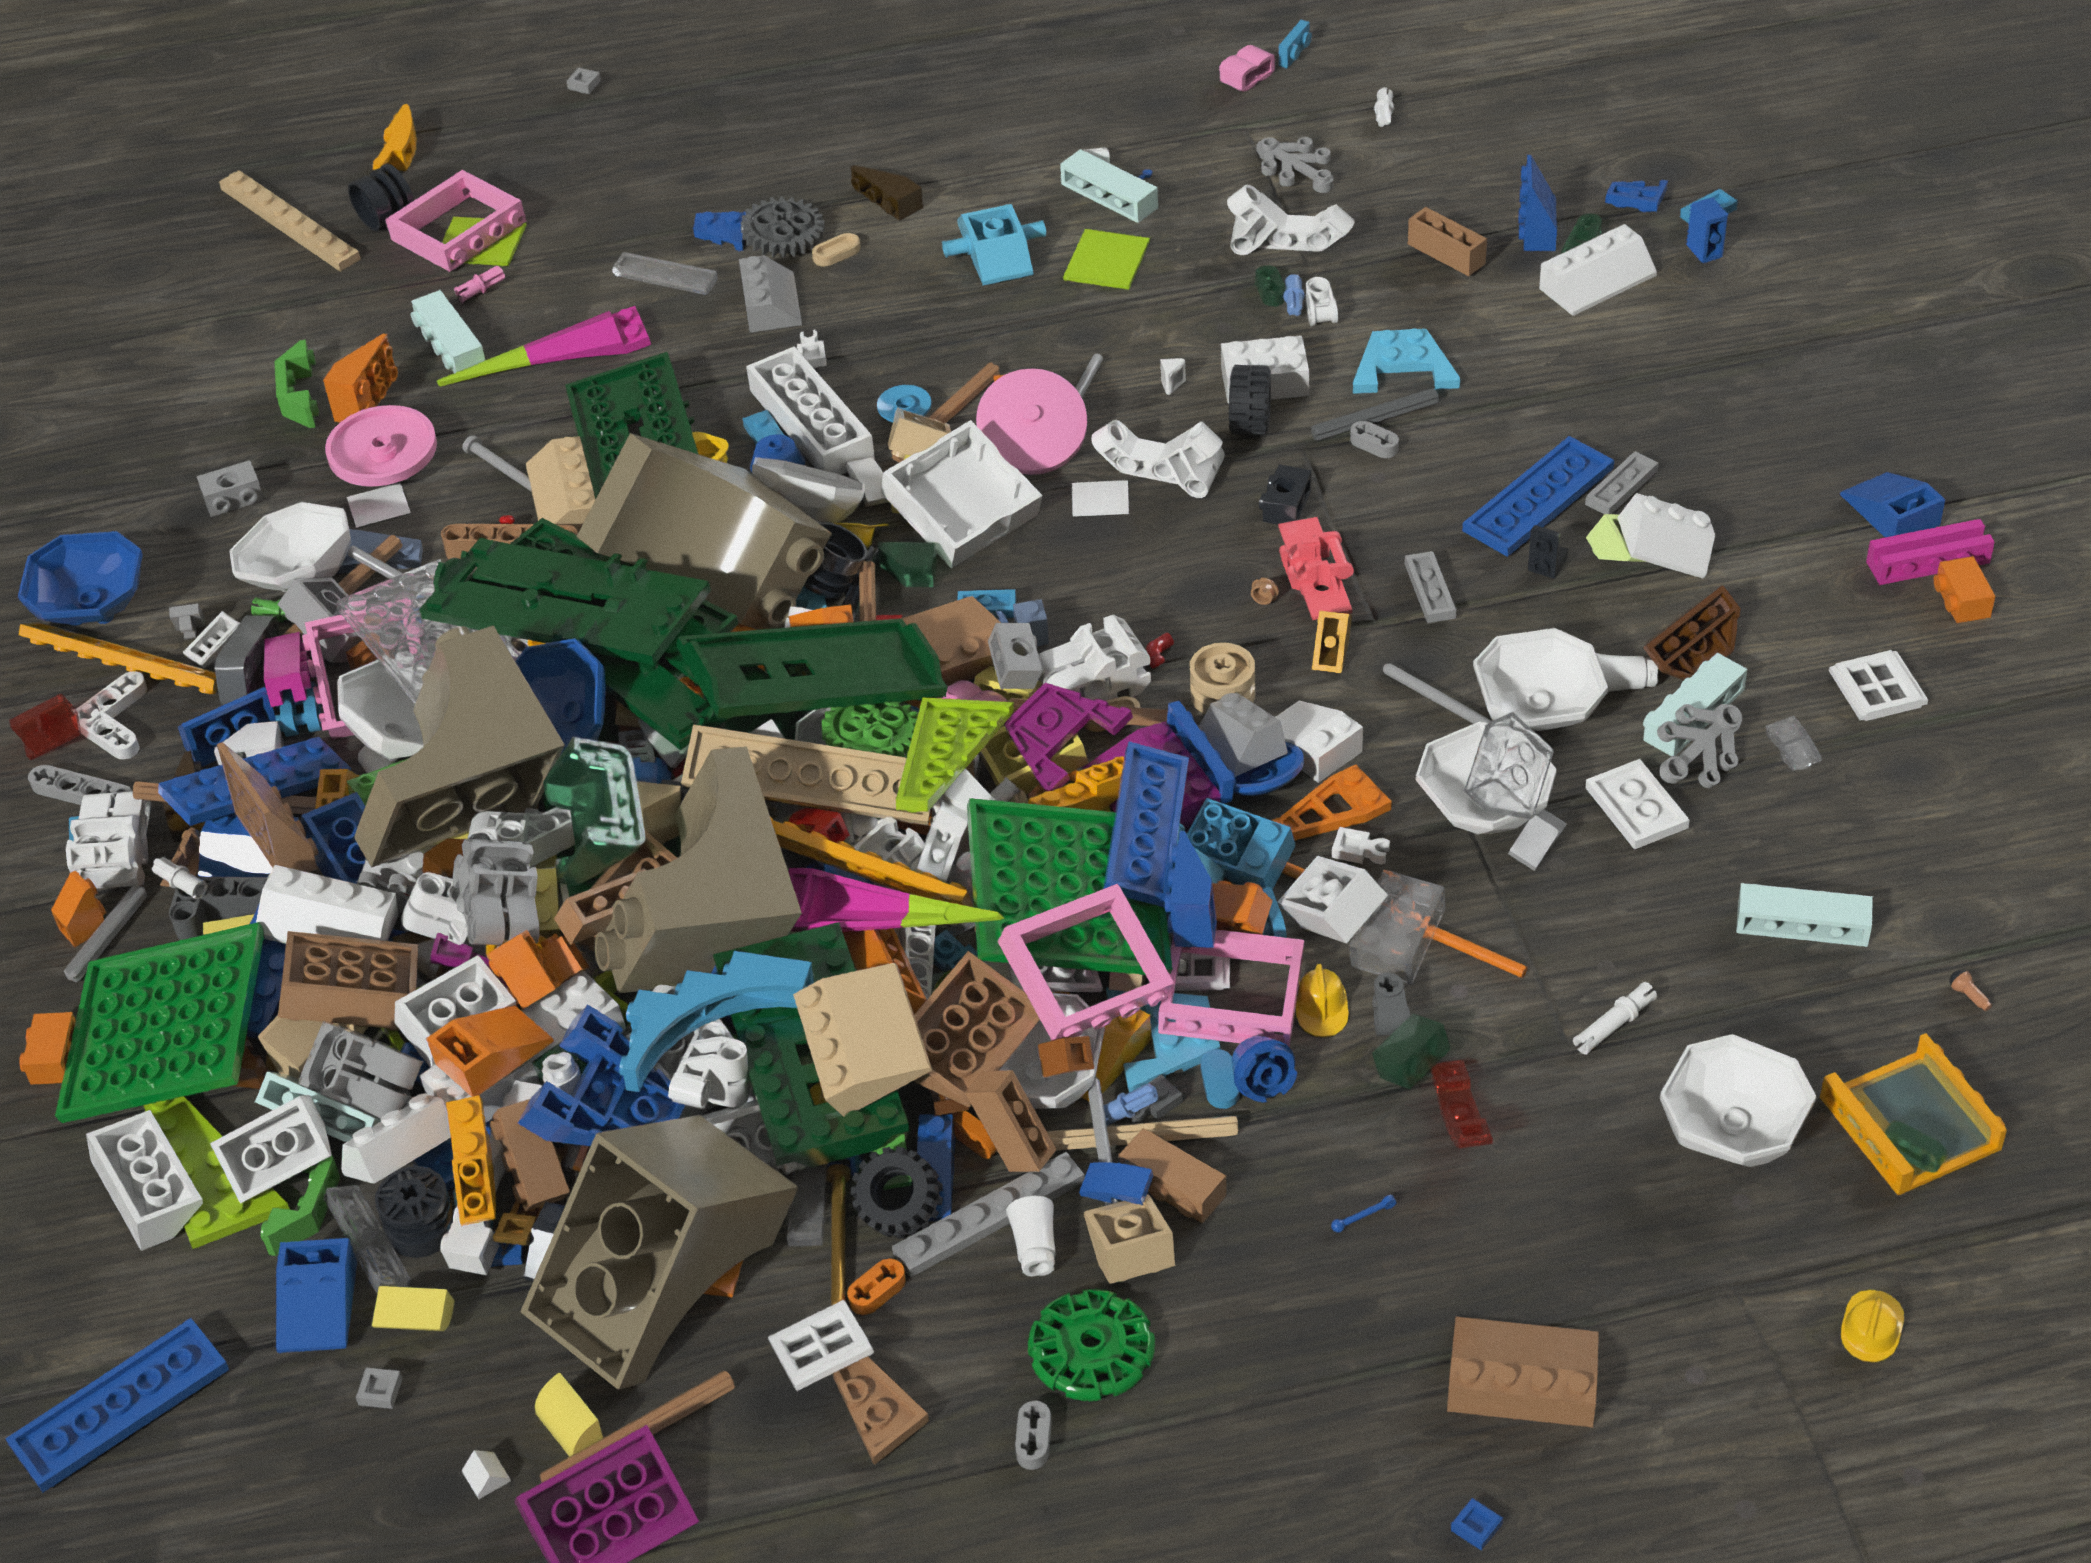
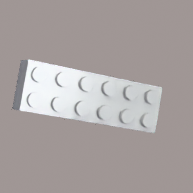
M795 347L746 366L752 394L769 411L774 420L795 442L816 469L842 475L848 472L845 466L846 462L871 457L875 460L873 440L870 432Z
M581 971L554 991L521 1010L554 1039V1042L480 1094L483 1101L485 1122L492 1119L497 1109L502 1108L503 1099L506 1093L511 1091L515 1080L538 1085L544 1084L542 1062L550 1055L566 1052L572 1055L576 1064L581 1061V1059L559 1045L572 1020L587 1004L616 1021L623 1029L621 1033L627 1031L619 1004L585 971ZM437 1065L419 1075L425 1093L443 1098L445 1105L446 1102L471 1097Z

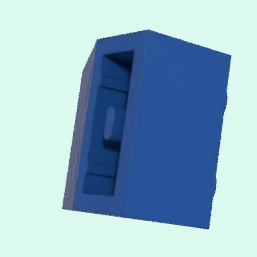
M1527 155V164L1521 166L1522 187H1520V208L1518 209L1519 240L1524 242V251H1555L1557 238L1556 197L1532 155Z
M1886 472L1840 492V495L1885 538L1931 529L1941 524L1945 499L1926 482Z
M1180 831L1178 844L1172 845V863H1175V868H1169L1168 885L1172 889L1171 893L1166 892L1165 912L1171 913L1168 915V933H1173L1175 947L1214 948L1217 920L1212 879L1185 831Z
M349 1238L280 1242L276 1269L277 1353L347 1349L357 1259Z

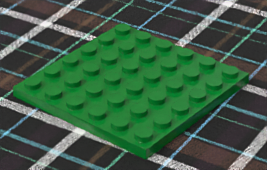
M969 798L967 818L974 908L995 911L1004 917L1002 920L975 922L978 958L982 961L1009 963L997 942L1006 926L1103 890L1115 812ZM1126 897L1170 974L1173 968L1165 907ZM1110 912L1025 944L1037 966L1145 975Z
M256 922L89 961L55 1117L61 1123L237 1085L264 938L263 926Z

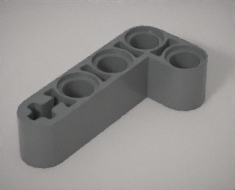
M246 615L218 654L215 662V675L222 706L256 691L254 673L264 660L265 639L279 635V622L276 616Z
M197 877L200 880H204L208 885L206 893L199 899L192 898L191 895L181 889H175L169 909V917L178 939L184 940L201 936L203 934V923L207 922L208 918H235L255 914L268 877Z

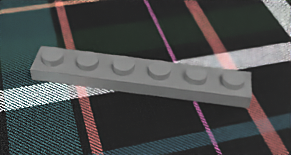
M1065 1152L1048 1161L1040 1171L1028 1172L893 1245V1255L901 1262L904 1270L911 1278L1010 1224L1006 1209L1013 1201L1027 1196H1043L1052 1201L1083 1184L1084 1173L1068 1153Z

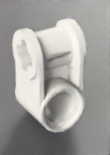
M1322 277L1311 278L1306 283V308L1310 326H1315L1316 323L1332 321L1333 324L1338 322L1337 304L1333 298L1330 283Z

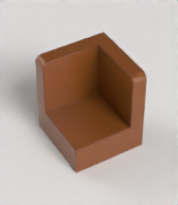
M1089 1036L1066 1037L1038 1044L1043 1077L1094 1069Z

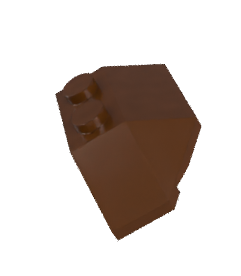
M1722 585L1661 630L1643 648L1661 672L1681 680H1685L1687 677L1691 678L1698 671L1700 665L1704 661H1709L1716 653L1727 657L1734 651L1737 618L1740 616L1741 608Z

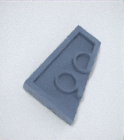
M349 529L351 537L350 547L354 545L368 554L390 536ZM396 536L401 540L403 546L386 564L394 569L421 567L423 553L421 540ZM346 554L337 574L350 573L361 562Z

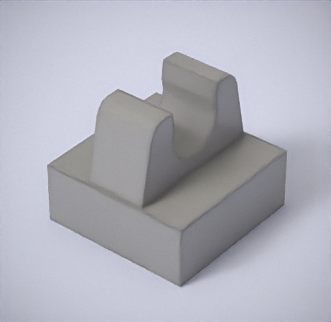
M198 604L169 608L170 619L176 631L184 633L185 640L196 638L197 628L205 627V616Z

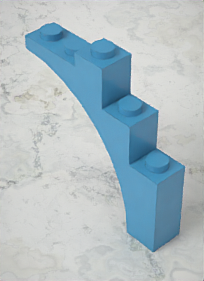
M734 951L730 964H725L722 975L687 970L683 982L678 983L676 986L675 995L638 990L635 1001L630 1002L627 1008L626 1020L631 1023L632 1029L629 1041L630 1049L627 1055H623L619 1067L620 1075L624 1076L626 1090L639 1092L650 1070L662 1055L684 1036L707 1023L730 1014L752 1009L772 1007L797 1008L793 994L814 983L811 962Z

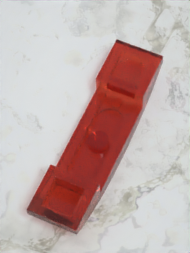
M1457 1060L1430 1064L1440 1111L1454 1145L1457 1148L1493 1144V1138L1486 1119H1481L1470 1089V1077L1464 1061Z

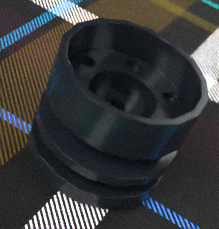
M384 164L379 169L373 170L370 173V177L364 175L348 185V195L355 212L367 227L375 231L387 225L385 219L414 201L407 181L397 168L391 164Z
M821 522L819 524L832 534L823 549L824 557L821 565L814 573L809 575L804 586L820 596L840 598L845 595L853 581L854 574L858 573L868 552L861 539L850 530L830 522Z
M412 1166L401 1168L388 1175L379 1185L375 1194V1207L383 1224L386 1239L394 1251L405 1257L421 1258L431 1256L441 1250L442 1238L449 1232L453 1223L454 1209L450 1202L446 1184L440 1174L427 1167Z

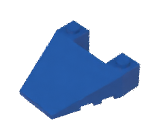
M587 1004L572 1020L559 1045L587 1063L571 1095L546 1081L531 1097L518 1124L546 1141L591 1146L596 1133L679 1119L685 1105L672 1101V1098H668L671 1081L660 1069L655 1070L652 1068L639 1092L626 1090L624 1076L620 1075L619 1067L623 1055H627L629 1052V1041L621 1033L623 1029L616 1021Z

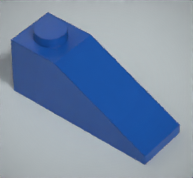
M953 1114L937 1116L919 1115L917 1154L936 1170L939 1175L937 1179L942 1183L943 1191L939 1192V1195L943 1198L942 1206L937 1205L935 1209L939 1214L936 1219L931 1217L928 1221H939L952 1214L956 1142Z

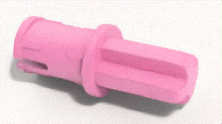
M495 266L479 276L477 274L473 275V279L455 287V294L457 297L460 296L459 300L463 303L480 292L486 293V289L504 280L505 274L499 266Z

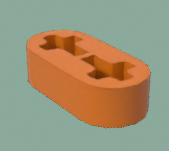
M967 1111L951 1113L953 1114L955 1137L957 1140L985 1159L991 1158L997 1152L995 1145L979 1119Z
M884 1259L854 1281L847 1291L851 1310L859 1315L871 1314L901 1291L906 1282L904 1266L896 1259ZM888 1274L889 1276H892L895 1274L896 1278L892 1279L891 1277H886L884 1279L883 1275ZM860 1294H861L862 1296H864V1297H866V1296L869 1295L870 1298H869L868 1300H866L865 1298L862 1297V1298H860V1299L858 1300V1297H857V1296L860 1295Z

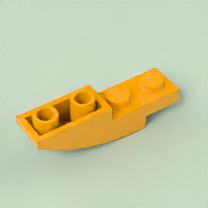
M403 104L388 128L385 129L384 141L386 144L379 156L374 160L373 170L379 169L384 164H391L401 171H407L415 155L417 138L408 104Z
M1115 757L1113 760L1092 765L1089 768L1078 771L1075 783H1070L1064 787L1029 798L1028 804L1101 811L1118 799L1124 757Z
M480 1095L446 1102L454 1157L452 1167L460 1224L465 1226L496 1219L494 1167L490 1135L486 1129L483 1101Z

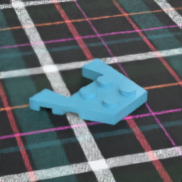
M1427 329L1372 331L1353 381V394L1378 392L1377 374L1432 371L1435 389L1460 388V377Z
M1106 988L1107 1000L1128 991L1109 990V988ZM1174 993L1172 1001L1174 1004L1210 1008L1207 996ZM1161 1001L1154 1007H1151L1149 1004L1140 1007L1142 1011L1151 1016V1040L1156 1058L1123 1064L1128 1092L1149 1083L1161 1074L1166 1078V1075L1179 1069L1186 1071L1199 1065L1202 1056L1206 1052L1220 1049L1219 1041L1159 1034L1158 1022ZM1168 1019V1020H1167V1021H1170V1022H1176V1020H1174V1019Z

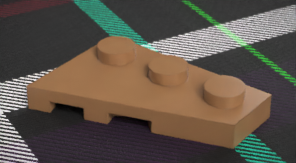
M868 1356L832 1373L874 1465L929 1422L928 1414Z

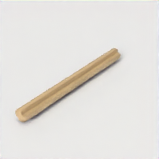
M1222 1116L1107 1126L1110 1146L1128 1145L1142 1128L1165 1141L1235 1136L1238 1134V1121L1236 1116ZM1093 1127L1047 1131L1057 1149L1056 1151L1096 1147Z

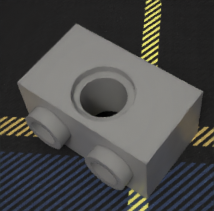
M250 460L197 476L210 517L264 501L258 478Z
M996 623L988 639V645L1000 689H1034L1039 677L1043 675L1044 664L1043 660L1039 659L1037 639L1032 634L1030 624Z

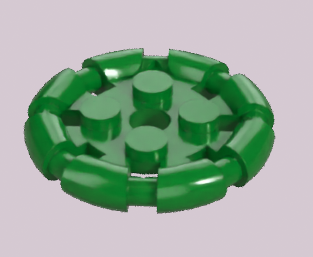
M1084 1289L1080 1294L1070 1296L1067 1293L1058 1297L1041 1311V1318L1039 1321H1034L1030 1329L1027 1345L1028 1355L1033 1357L1032 1368L1036 1375L1051 1390L1056 1391L1059 1389L1065 1392L1066 1397L1074 1400L1099 1401L1101 1396L1113 1394L1116 1397L1123 1394L1143 1378L1142 1371L1144 1368H1149L1153 1360L1155 1335L1149 1330L1151 1323L1146 1314L1130 1299L1123 1300L1117 1297V1293L1108 1290ZM1086 1307V1309L1075 1312V1309ZM1111 1310L1116 1312V1314L1114 1315V1319L1108 1315H1105V1313H1108ZM1052 1325H1063L1060 1330L1052 1327ZM1126 1331H1131L1136 1334L1126 1336ZM1089 1337H1095L1101 1341L1095 1347H1086L1082 1344L1083 1340ZM1056 1349L1057 1353L1047 1355L1049 1350ZM1125 1355L1133 1359L1131 1364L1124 1361ZM1067 1370L1073 1376L1072 1379L1064 1376ZM1108 1374L1109 1380L1097 1382L1095 1376Z

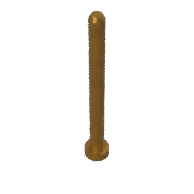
M834 1164L827 1168V1180L832 1183L831 1306L842 1300L845 1301V1183L850 1180V1168L844 1164Z

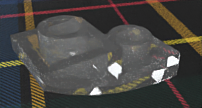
M1795 716L1765 726L1767 736L1779 748L1781 759L1792 771L1807 769L1812 764L1822 761L1815 744Z

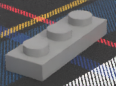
M1634 451L1586 496L1585 505L1603 514H1612L1658 471V462Z
M1434 552L1406 555L1405 567L1427 623L1456 619V608Z

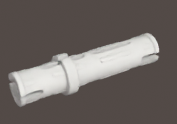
M1642 982L1628 996H1622L1617 999L1613 1008L1573 1038L1575 1046L1581 1042L1584 1043L1578 1048V1051L1587 1055L1625 1022H1631L1636 1019L1638 1012L1657 998L1655 990L1650 994H1645L1653 987L1649 983Z

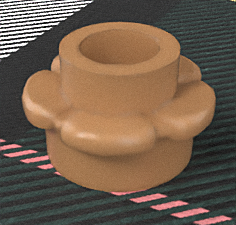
M1262 577L1260 580L1256 579L1253 581L1251 596L1254 601L1261 605H1268L1271 601L1276 600L1279 589L1271 579Z

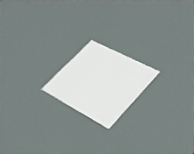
M1128 480L1072 483L1073 516L1129 514Z
M401 483L347 497L356 528L411 513Z

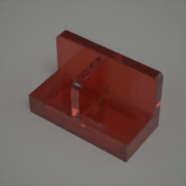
M62 693L9 720L11 729L24 742L26 756L30 760L76 738L82 733L78 712Z

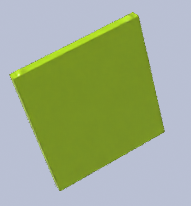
M453 217L442 243L450 242L485 218ZM526 222L464 263L509 266L526 228Z
M1085 229L1063 278L1066 281L1129 290L1150 243V238Z

